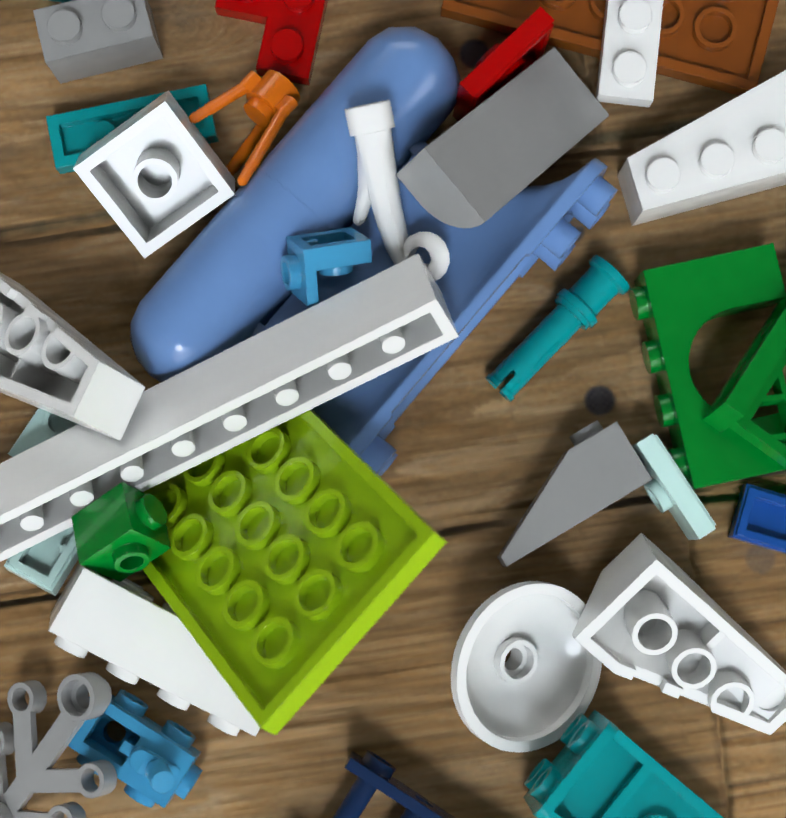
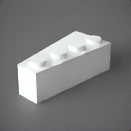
M786 70L626 159L617 177L632 226L786 185Z
M0 272V393L121 440L145 386L27 288Z
M80 564L77 565L50 614L48 631L57 635L54 643L58 647L80 658H85L88 651L109 662L106 666L108 672L130 684L136 685L139 678L159 687L157 696L176 708L187 711L190 704L210 713L207 721L227 734L237 736L241 729L256 737L260 727L168 603H164L162 607L153 603L154 597L144 591L143 587L127 578L121 582L114 579L111 581L99 575L96 571Z

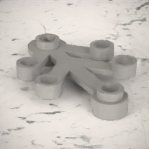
M85 672L72 674L63 679L57 691V701L61 713L39 745L37 741L36 714L40 713L46 706L47 693L45 687L37 680L17 682L10 687L7 703L13 715V725L9 722H0V818H64V814H66L67 818H87L83 807L76 802L60 804L52 807L49 811L23 809L34 793H81L86 798L93 799L110 794L115 789L117 773L114 766L107 760L101 759L85 763L80 768H52L86 720L100 717L109 706L112 699L111 687L99 674ZM26 691L29 695V705L25 701ZM15 751L16 778L8 788L6 756ZM95 771L99 776V787L96 785L94 781Z

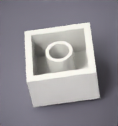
M169 90L82 152L73 167L144 259L235 195V178L196 126L189 121V117Z

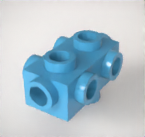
M120 689L116 696L112 695L111 702L105 712L98 718L86 720L68 746L79 753L76 760L81 765L101 759L109 761L116 770L117 778L127 784L124 788L125 793L144 806L152 808L157 803L165 808L174 795L185 800L203 771L194 765L201 754V751L191 746L196 739L195 735L171 720H167L163 727L144 715L149 708L145 702L135 695ZM110 721H117L124 726L126 734L121 741L112 740L108 736L107 726Z

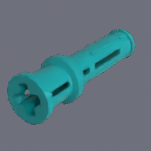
M594 255L589 260L590 268L571 288H562L556 294L555 303L557 306L540 322L491 374L485 377L492 387L496 389L510 374L514 375L499 392L506 400L511 402L514 396L580 328L583 330L593 328L598 323L596 316L617 294L625 295L630 290V286L625 278L608 261L598 255Z

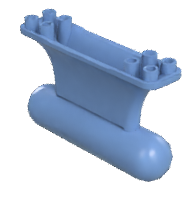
M414 26L388 27L369 39L262 161L249 182L235 192V195L228 200L139 302L131 320L130 341L136 359L151 377L163 382L314 306H306L292 294L291 290L288 291L284 286L280 263L281 257L288 255L286 237L352 227L371 240V263L353 265L351 273L340 276H325L316 271L319 303L395 265L386 251L375 221L372 206L366 221L362 225L356 226L353 223L358 192L357 151L355 137H350L344 109L390 100L395 127L391 128L398 173L428 145L426 141L449 116L457 102L456 96L461 77L454 58L437 37ZM592 159L581 169L562 180L546 185L525 187L486 222L473 228L453 227L438 220L420 205L398 178L408 237L418 232H432L446 243L449 250L450 263L447 272L435 282L442 292L459 337L312 409L377 474L382 476L398 456L396 454L397 450L385 441L394 430V423L518 277L523 278L539 258L551 269L557 270L576 246L574 243L581 235V232L570 224L571 220L575 217L590 230L610 207L611 204L609 202L618 190L603 178L607 166L599 159ZM419 247L416 254L419 253L424 263L429 264L431 261L430 253L425 248Z

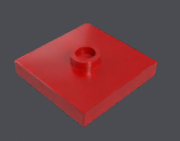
M541 6L501 44L496 43L477 62L476 68L459 83L456 96L457 102L452 114L457 121L461 120L543 56L554 27V19Z

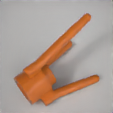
M251 70L239 84L207 102L189 115V121L196 124L246 94L247 102L243 108L256 125L226 167L234 176L249 156L237 178V183L240 186H245L249 182L286 118L298 106L300 101V94L294 84L275 70H268L262 77Z

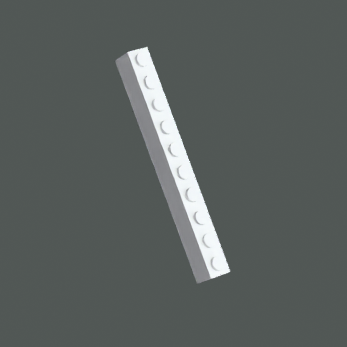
M419 253L143 391L121 440L77 424L0 463V562L72 527L71 517L121 482L144 492L459 337L442 292Z

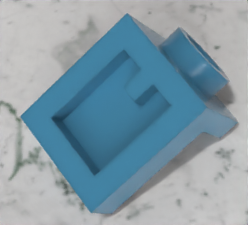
M352 227L286 237L288 255L281 257L280 266L285 288L288 291L291 290L292 294L306 306L318 304L316 271L325 276H340L351 273L353 265L371 263V240Z

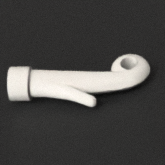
M390 100L344 109L350 137H355L357 151L358 192L353 223L356 226L362 225L366 221L372 206L377 227L386 251L393 263L396 265L414 256L417 249L423 247L430 253L431 258L430 263L425 265L434 280H439L447 272L450 263L449 250L446 243L432 232H418L408 237L399 182L396 176L397 168L391 128L395 127Z

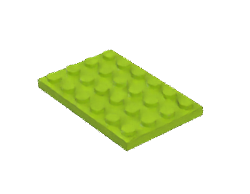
M312 409L144 491V493L158 498L167 512L168 521L166 525L171 549L151 561L143 571L258 726L275 736L447 543Z

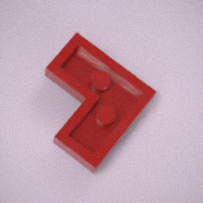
M216 0L215 10L217 15L265 24L256 65V71L259 76H263L268 70H275L293 83L310 86L328 0Z

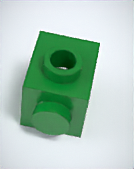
M121 482L71 517L79 564L119 582L133 573L144 569L151 561L171 549L166 525L168 516L162 502L155 496L146 494L124 482Z

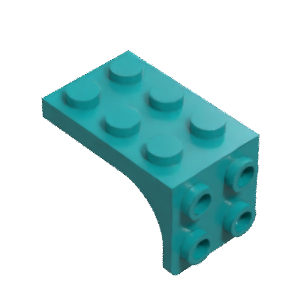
M595 709L588 718L580 714L572 721L560 739L566 744L552 762L544 758L532 770L524 783L529 789L524 799L532 814L537 818H723L620 731L615 724Z

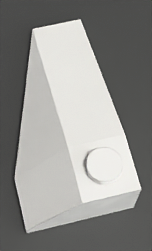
M640 533L601 571L586 603V607L572 633L573 638L614 674L629 680L636 677L658 686L662 693L677 699L681 695L709 706L715 714L768 735L773 734L786 722V670L674 561L645 535Z

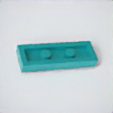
M206 84L169 91L188 117L192 112L211 101ZM163 93L46 116L57 171L60 174L74 172L73 167L82 152ZM213 114L194 124L208 144L219 142Z

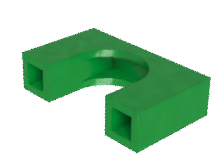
M774 243L643 270L634 280L635 288H630L629 290L631 309L634 318L637 321L643 320L648 341L642 342V355L647 372L649 374L656 373L660 394L654 396L655 412L662 428L668 427L673 446L672 449H667L692 489L786 470V468L732 429L727 428L720 433L702 420L711 406L695 388L689 369L691 345L703 324L720 317L772 307L786 297ZM779 413L751 419L752 422L770 435L784 433Z

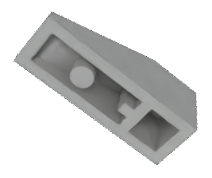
M596 420L569 437L574 447L561 455L497 556L502 567L509 566L653 480L617 421L603 429L599 421Z

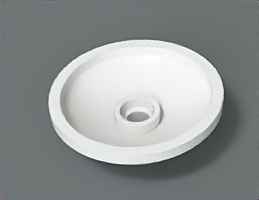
M543 581L516 583L490 596L477 608L464 626L452 659V696L458 714L467 728L476 737L492 747L517 753L530 752L546 747L560 739L572 721L578 715L584 714L590 705L599 683L602 663L573 638L572 633L586 604L571 591ZM511 650L510 657L508 661L505 662L506 656Z

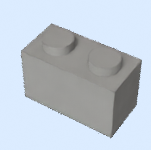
M73 0L33 10L45 63L60 84L164 59L152 9L148 0Z

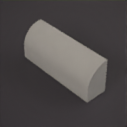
M554 47L424 147L396 176L420 205L438 220L458 228L477 227L492 217L604 121L609 114Z

